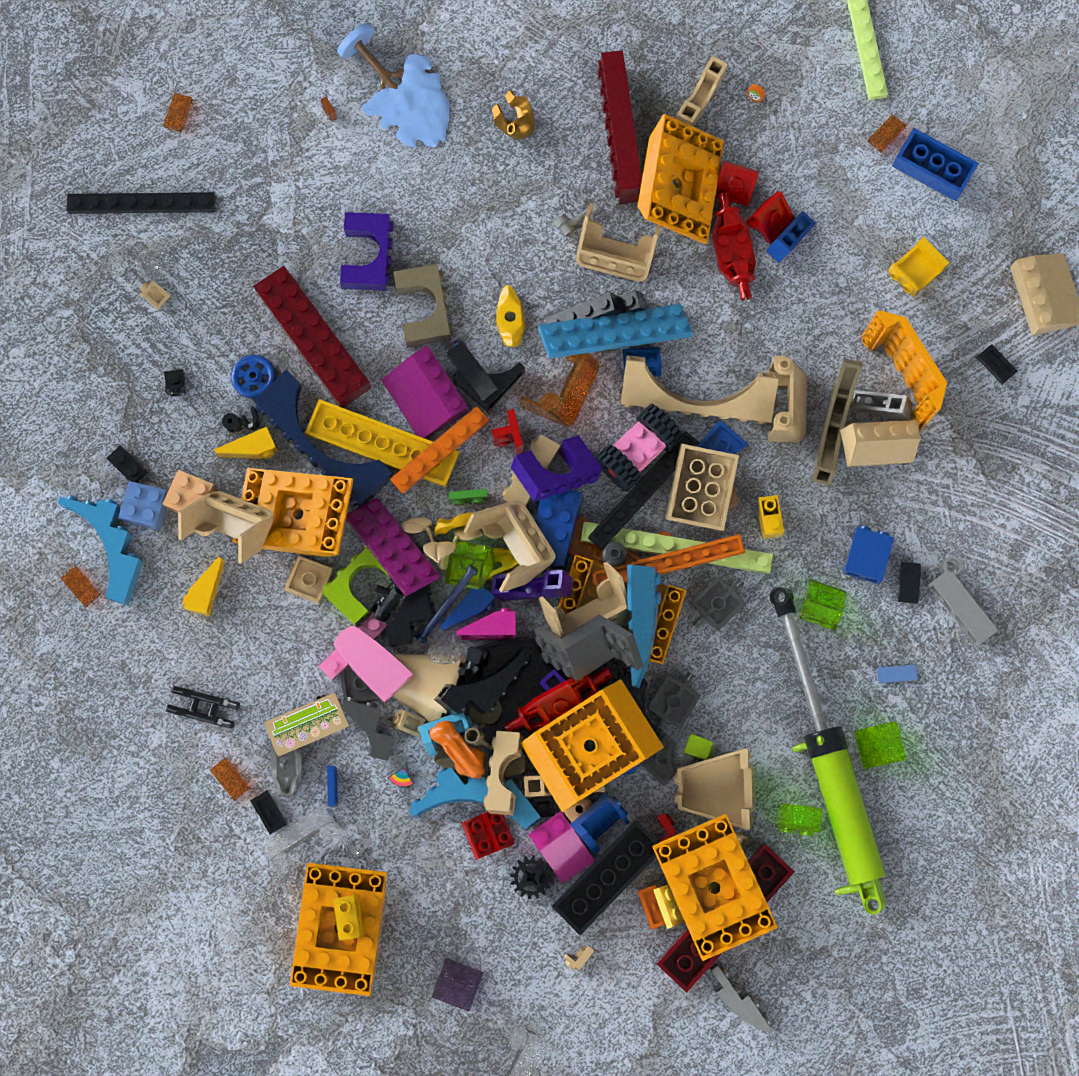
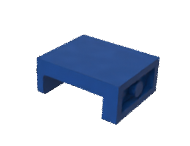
M867 526L856 527L853 531L854 536L842 574L880 584L884 578L894 537L889 536L890 534L887 532L878 531L877 533L871 531V528Z
M607 793L603 794L570 824L594 854L601 850L595 841L619 819H622L626 824L630 823L626 817L628 812L621 806L622 804L615 796L611 798Z

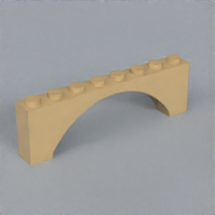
M627 355L621 404L628 408L641 406L643 409H646L650 404H654L659 409L668 413L680 411L681 414L685 415L697 413L702 417L713 415L725 420L736 418V420L741 422L753 420L758 424H766L767 422H772L779 378L778 374L758 372V376L748 386L731 396L713 401H695L678 396L665 388L650 372L645 363V357Z

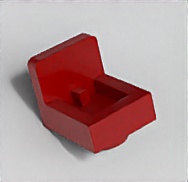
M662 813L656 817L666 833L665 836L657 840L660 843L676 834L673 828L675 823L669 814L665 816Z

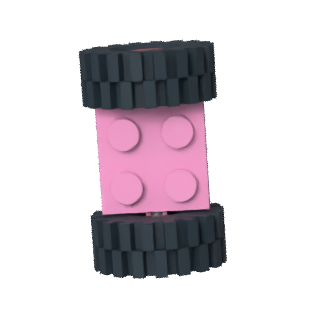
M650 404L636 417L637 423L613 446L608 444L595 457L602 467V472L623 491L628 492L642 479L640 472L663 450L671 451L684 437L675 421L654 404Z

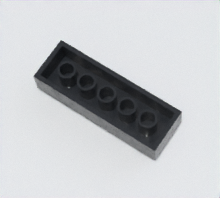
M635 820L551 907L581 935L656 858L652 846L659 842Z

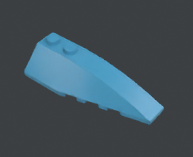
M627 565L628 611L632 615V619L628 622L629 630L634 635L644 665L639 670L631 667L632 686L639 688L649 663L655 639L658 604H661V593L658 592V584H661V574L658 573L655 567Z

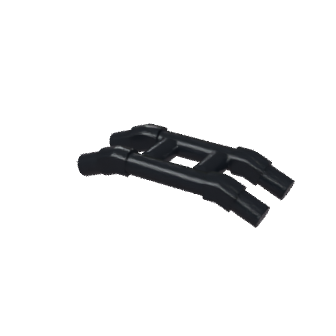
M173 685L171 693L192 698L189 710L168 704L166 712L232 729L234 727V721L215 717L218 705L238 710L240 707L239 702ZM199 701L211 703L208 714L196 712Z

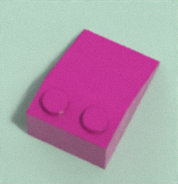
M501 608L500 611H496L457 630L458 640L516 639V611H512L511 608Z
M561 811L528 834L562 884L595 861Z

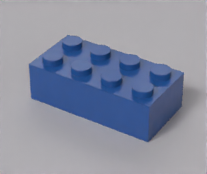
M913 128L892 167L957 201L979 163Z
M567 490L562 494H556L545 500H540L535 522L555 553V559L549 567L566 570L584 499L582 492Z

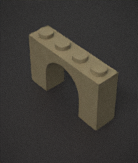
M434 264L394 271L398 295L424 292L432 296L436 301V309L428 319L402 324L407 348L451 340L450 334L453 333L452 322L448 323L447 321L450 311L449 305L444 304L447 294L446 288L441 287V281H444L442 270H438V265Z

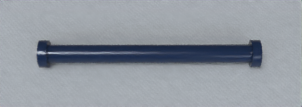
M473 565L467 567V572L423 631L416 635L418 641L426 643L427 637L473 575H477L479 572Z

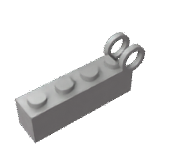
M951 556L941 562L939 566L941 575L927 586L976 647L999 630L996 628V622L991 617L988 618L984 613L983 606L972 598L971 591L961 584L958 574L963 569L962 561L958 557ZM947 563L954 565L955 572H950L947 569Z

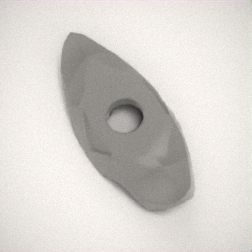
M272 745V775L276 787L283 797L291 796L298 787L301 774V754L298 748L277 757ZM283 757L290 760V766L287 769H283L279 764L280 759Z

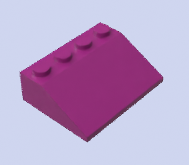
M428 345L412 354L381 379L416 436L426 439L469 413L468 406Z

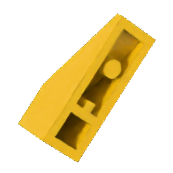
M265 427L218 447L214 451L219 458L268 459L273 457L278 452V449L270 431Z
M218 557L192 585L188 594L184 595L182 604L185 610L210 617L225 564L222 558Z

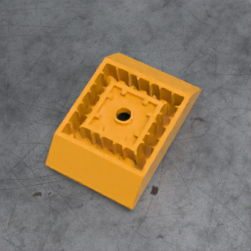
M664 114L650 135L638 201V208L644 218L703 244H708L724 140ZM673 180H676L678 183V188L675 187Z
M247 468L241 499L269 509L274 513V521L262 549L324 557L339 555L354 479ZM302 510L303 517L297 520L296 514ZM233 538L232 542L238 544V539Z
M622 679L597 692L520 743L562 812L664 748ZM587 740H593L596 744L592 752L585 749L584 745Z
M727 814L652 846L702 961L778 928ZM713 882L720 885L721 889L717 894H712L708 889L709 885Z
M307 863L289 986L371 996L386 898L387 872ZM359 895L365 936L340 941L335 930L337 923L333 900L340 897Z

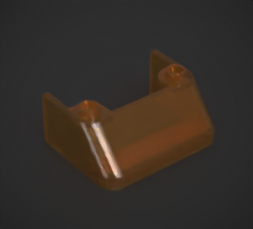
M589 353L565 356L574 365L560 395L546 393L541 397L539 403L521 395L520 407L562 426L569 427L573 425L599 372V362Z

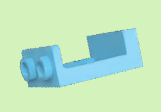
M463 712L459 715H449L418 726L429 757L437 755L434 746L437 742L431 740L429 730L439 722L450 721L454 724L456 731L459 734H463L467 729L474 728L470 716L465 717Z

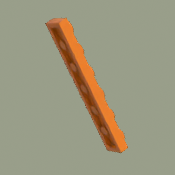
M476 406L390 478V481L403 495L488 424L489 419Z

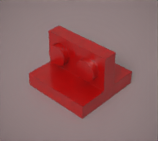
M724 161L718 178L715 197H718L721 193L724 196L725 193H729L731 202L748 207L759 171Z
M776 191L746 220L748 227L760 231L765 242L771 244L795 218L783 193Z
M512 409L507 411L508 426L492 429V439L494 446L506 447L510 445L509 443L513 442L515 454L518 455L523 453V443L515 411Z

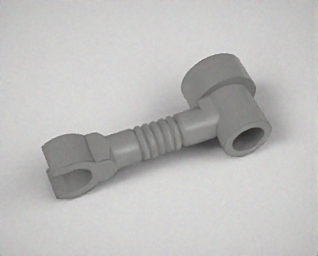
M598 201L593 203L592 215L600 210L601 206ZM588 207L571 220L563 214L553 224L567 237L574 232L572 227L584 220Z

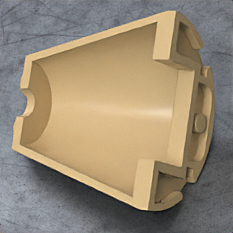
M396 653L394 657L413 676L392 697L420 717L425 718L427 722L448 716L449 712L434 699L445 684L457 686L460 678L458 669L464 668L467 660H465L466 656Z
M741 749L678 768L674 775L675 784L679 785V792L675 793V804H678V809L709 819L727 814L732 826L750 830L753 824V817H750V813L755 810V776L753 763H749V758H752L750 750Z

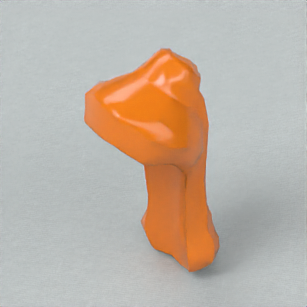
M439 722L429 730L431 740L443 747L447 755L455 763V769L458 774L474 779H479L484 775L485 753L478 748L467 745L456 731L452 722Z

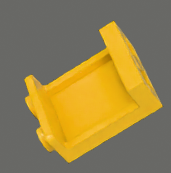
M923 236L909 252L890 266L888 272L893 280L898 281L902 285L903 290L907 294H911L914 297L942 273L949 262Z
M359 895L335 898L333 902L339 940L365 936Z

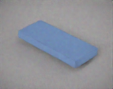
M916 665L877 668L878 684L918 680Z

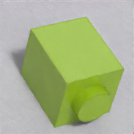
M690 734L683 754L705 761L707 758L711 759L715 748L712 747V741Z

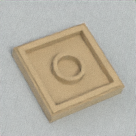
M298 555L284 591L320 605L324 596L321 593L324 590L323 587L331 580L335 569Z

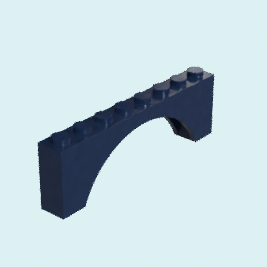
M285 370L254 400L257 406L255 407L256 411L261 416L266 415L272 427L282 430L281 435L288 442L292 440L296 444L294 448L301 455L305 453L309 457L307 459L314 468L318 466L322 470V475L354 479L349 500L354 507L356 505L360 507L368 503L390 481L393 473L380 460L361 464L345 463L334 460L318 451L304 436L299 424L298 400L302 387Z

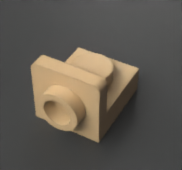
M154 280L150 283L146 281L139 289L142 291L139 296L146 299L157 310L171 296Z
M398 710L393 716L392 728L419 737L420 731L418 726L424 725L426 719L405 710Z
M589 945L586 948L582 946L575 955L578 958L576 961L568 954H565L564 958L566 961L564 963L572 970H575V968L580 970L594 950Z

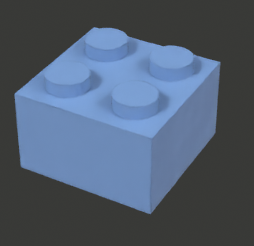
M129 481L118 518L125 523L161 531L167 511L162 503L168 491Z

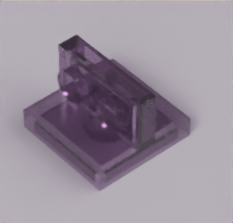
M446 958L441 973L438 976L432 998L470 1012L484 972Z

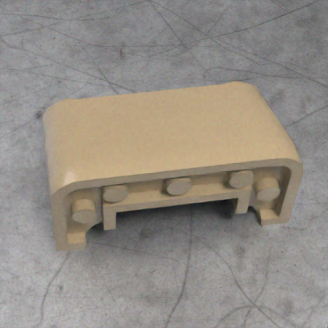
M774 356L768 373L778 374V388H787V412H779L775 416L773 429L768 431V442L797 443L805 438L807 432V376L804 370L789 357Z

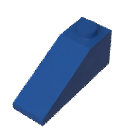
M802 211L766 249V252L780 263L816 223Z
M477 582L440 626L441 630L445 632L483 615L486 611L490 612L496 605L494 602L496 600L495 596Z

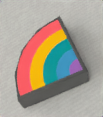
M405 767L387 777L393 784L400 787L414 785Z

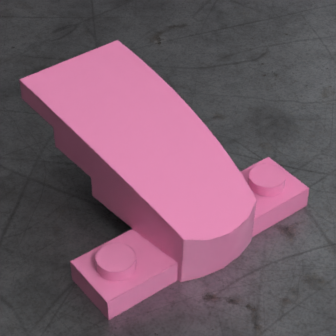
M374 612L358 628L353 625L343 630L334 642L336 650L318 667L333 681L349 665L357 676L386 703L413 674L375 641L386 630L388 625L374 618Z

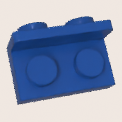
M660 347L622 349L623 376L627 355L645 357V363L653 376H661Z

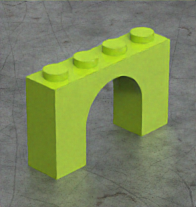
M366 545L360 554L357 553L351 558V563L346 568L343 567L338 571L337 577L333 581L330 580L324 585V590L321 592L356 627L370 613L352 595L351 582L354 576L363 569L375 568L382 571L389 579L391 578Z

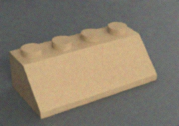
M917 420L852 423L840 430L848 467L914 462L921 439Z

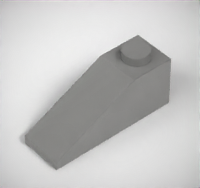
M854 390L849 408L891 420L909 421L913 403L906 395Z

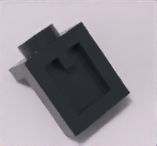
M184 370L165 371L164 391L166 394L177 397L181 393H186Z

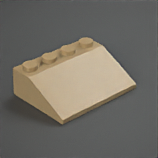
M1034 255L1017 259L1010 269L1032 336L1079 325V297L1065 255Z
M680 444L665 519L724 531L739 455Z

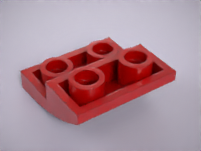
M486 812L461 823L475 860L515 844L504 815Z

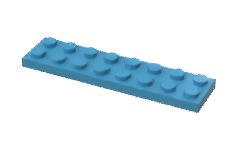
M681 304L593 319L581 318L541 324L538 327L548 359L692 337L693 333Z

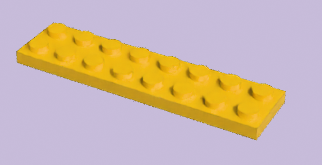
M320 399L305 431V435L373 461L380 460L384 465L397 470L404 468L433 443L430 440ZM455 450L422 479L446 488L460 452Z

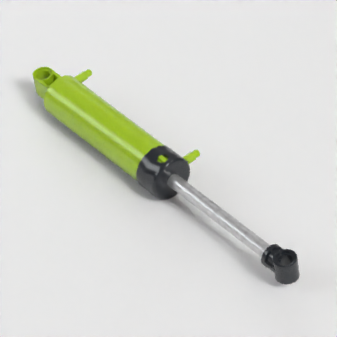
M777 587L770 592V601L775 607L777 617H782L816 732L804 736L805 742L792 746V751L801 752L808 750L849 885L835 889V894L845 895L859 892L865 911L875 915L886 908V898L879 879L886 876L848 752V745L841 726L827 727L793 616L796 613L793 602L794 594L788 588ZM781 592H783L785 595V599L783 602H780L779 600V594ZM872 899H874V900H876V901L878 902V904H879V908H878V909H876V908H874V907L872 906V904H871Z

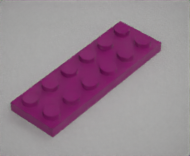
M378 498L347 513L346 521L405 596L439 579V573Z

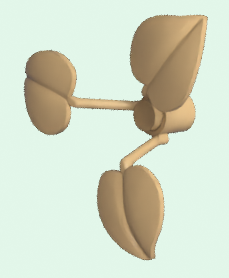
M416 517L400 524L406 533H419L423 530L428 533L431 542L423 546V551L437 562L439 569L443 570L450 569L453 566L452 555H455L458 539L467 541L484 535L482 529L465 534V525L454 530V535L456 536L453 539V543H438L434 541L429 528L432 525L431 520Z

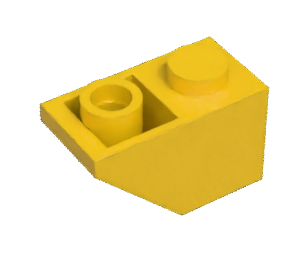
M778 495L759 497V523L762 539L781 537L784 533V526Z

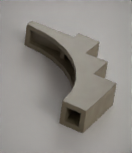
M846 358L842 361L835 385H833L828 400L827 413L821 428L820 441L814 457L811 480L813 482L831 485L836 471L842 438L840 430L845 426L850 403L862 368V362Z

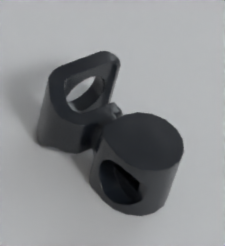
M250 406L253 417L252 422H249L245 415L239 418L233 413H227L222 418V424L226 430L232 433L241 431L242 425L246 429L254 431L260 426L258 412L253 406Z

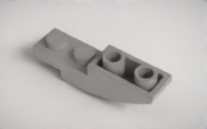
M718 965L712 967L710 971L721 985L715 992L728 1008L752 1026L768 1033L773 1031L770 1028L772 1024L765 1013L762 1015L757 1009L760 1005L753 996L750 998L747 994L740 998L739 995L742 993L735 984H730L727 979L730 976L725 968H719Z

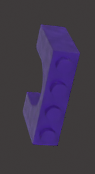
M345 212L344 232L346 237L370 238L379 245L380 250L376 259L367 265H341L340 284L342 289L386 291L387 285H390L388 267H391L392 258L389 256V249L393 247V239L390 238V232L394 231V221H391L390 214Z
M579 435L565 439L561 444L559 454L570 468V472L566 474H555L546 470L531 450L514 456L511 469L534 502L541 499L545 500L556 494H562L573 488L578 489L588 483L593 484L599 479L602 467Z

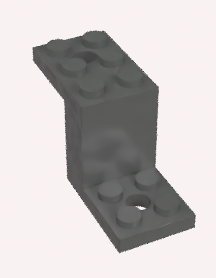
M600 614L562 639L542 626L534 629L537 636L535 640L543 652L541 653L543 660L576 681H579L613 657L622 660L627 666H631L636 670L644 667L634 635Z

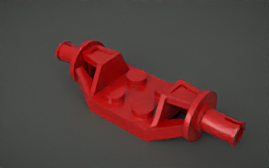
M721 193L718 195L721 210L715 213L716 222L712 234L718 269L730 282L731 286H738L741 301H745V298L750 300L752 295L749 283L755 280L756 259L749 228L740 215V208L731 206L729 193H725V196ZM731 270H734V271H735V273H736V276H735V277H734V275H733V273H732Z
M606 667L594 675L589 673L579 681L570 678L535 697L523 708L519 707V717L505 723L504 726L507 732H516L523 727H526L530 732L538 731L599 692L598 686L614 677L609 668ZM589 687L592 688V690L585 697H583L582 692ZM538 716H540L543 720L539 722H530V719H533Z

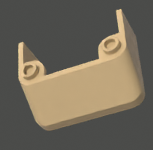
M590 203L580 236L576 255L577 263L584 268L637 282L646 280L661 226L657 225L654 237L649 235L642 236L637 246L602 237V225L591 220L594 204Z
M213 491L178 512V539L183 540L194 532L200 536H209L215 531L238 539V563L242 564L261 551L274 521V513L269 509L224 492Z
M515 500L474 512L464 529L465 534L482 529L484 534L491 539L502 537L518 562L519 566L514 568L513 571L508 572L499 589L501 593L529 583L547 569L555 559L553 549L526 506L520 501Z
M608 562L603 563L608 579L598 585L596 590L598 598L565 615L562 608H553L543 596L539 597L546 621L556 636L562 639L599 614L622 628L629 624L628 622L632 619V615L628 611L627 592L622 576Z

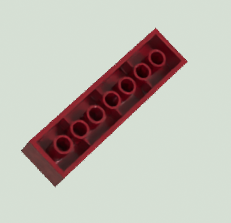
M623 50L602 52L601 60H598L597 76L601 84L599 86L600 96H603L602 111L605 113L604 125L605 130L608 132L607 146L610 147L609 160L613 168L611 170L612 180L615 181L614 195L615 198H618L619 204L635 203L639 201L642 176Z
M282 266L253 286L259 298L339 407L344 408L371 389L369 380L285 266Z
M761 844L748 859V863L766 902L775 895L795 872L766 844ZM686 928L655 964L687 993L722 953L702 961L688 928Z

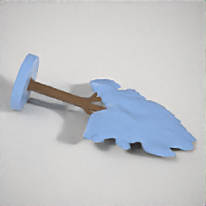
M370 23L361 24L349 33L339 45L338 54L342 58H349L359 51L381 78L380 87L382 90L377 92L367 103L363 104L361 110L367 116H383L380 120L382 129H388L389 125L399 126L400 128L395 135L406 146L416 148L417 139L423 141L429 147H436L440 141L445 142L448 121L450 120V102L446 98V93L441 91L440 74L425 72L426 69L432 68L430 59L426 56L410 54L407 56L404 68L390 72L365 47L374 33V28ZM391 77L401 78L402 83L396 85Z

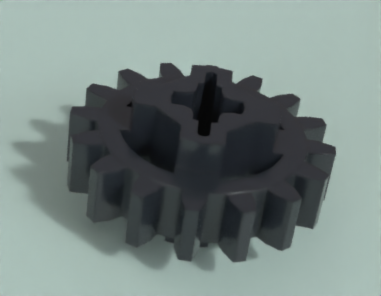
M532 855L531 860L524 856L523 863L517 860L519 866H513L515 874H510L515 879L511 882V885L516 884L517 886L514 891L520 890L521 897L528 894V899H531L532 895H535L536 899H538V893L540 892L545 895L544 888L550 889L551 886L547 883L548 881H553V878L548 877L552 870L546 869L549 864L545 863L543 865L541 863L542 858L536 861L535 855ZM526 864H537L539 867L529 869ZM521 869L524 875L523 880L519 883L518 873ZM525 869L531 874L534 872L537 874L535 879L538 885L532 881L527 882L528 876ZM544 872L545 881L542 885L539 882V877ZM527 885L534 886L537 890L527 891L524 888Z

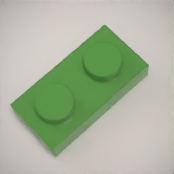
M487 489L449 492V500L455 506L465 505V502L482 504L484 501H488Z

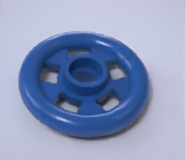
M249 355L241 358L235 364L231 373L234 389L240 395L247 398H257L276 380V371L273 364L265 357L259 355ZM257 363L262 364L264 368L262 370L256 368ZM248 364L250 368L244 372L242 367ZM252 373H255L256 377L253 379L250 378V375ZM263 375L269 376L267 383L262 382ZM244 377L246 384L241 385L239 378ZM258 385V390L250 391V386Z

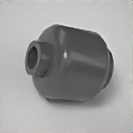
M611 542L604 547L602 551L603 563L608 562L612 567H618L626 561L627 551L622 544Z

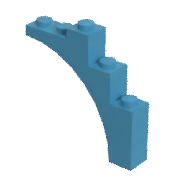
M68 495L67 498L60 497L57 504L85 518L102 539L109 563V584L105 598L129 606L143 562L138 559V555L127 552L132 535L127 531L128 529L119 525L116 526L121 508L117 505L116 501L106 499L105 501L98 500V503L95 504L90 501H85V503L78 502V498Z
M451 767L448 769L444 768L438 772V777L435 779L439 786L429 789L426 792L427 796L422 800L420 798L415 800L410 805L412 808L408 811L416 819L427 811L444 804L455 802L484 804V797L488 795L487 780L484 776L479 779L470 777L467 780L468 783L464 785ZM511 779L509 781L504 780L505 787L516 795L514 815L509 816L515 819L527 831L540 821L541 817Z

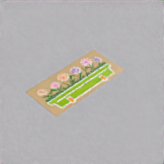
M335 692L264 722L277 757L349 727Z

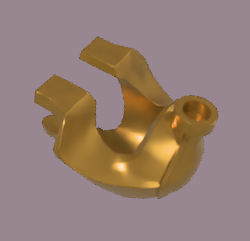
M509 90L505 98L510 107L516 108L518 117L515 121L505 119L499 104H496L491 109L494 123L497 128L509 137L516 140L525 139L531 136L535 130L534 112L525 95L516 96L512 90Z

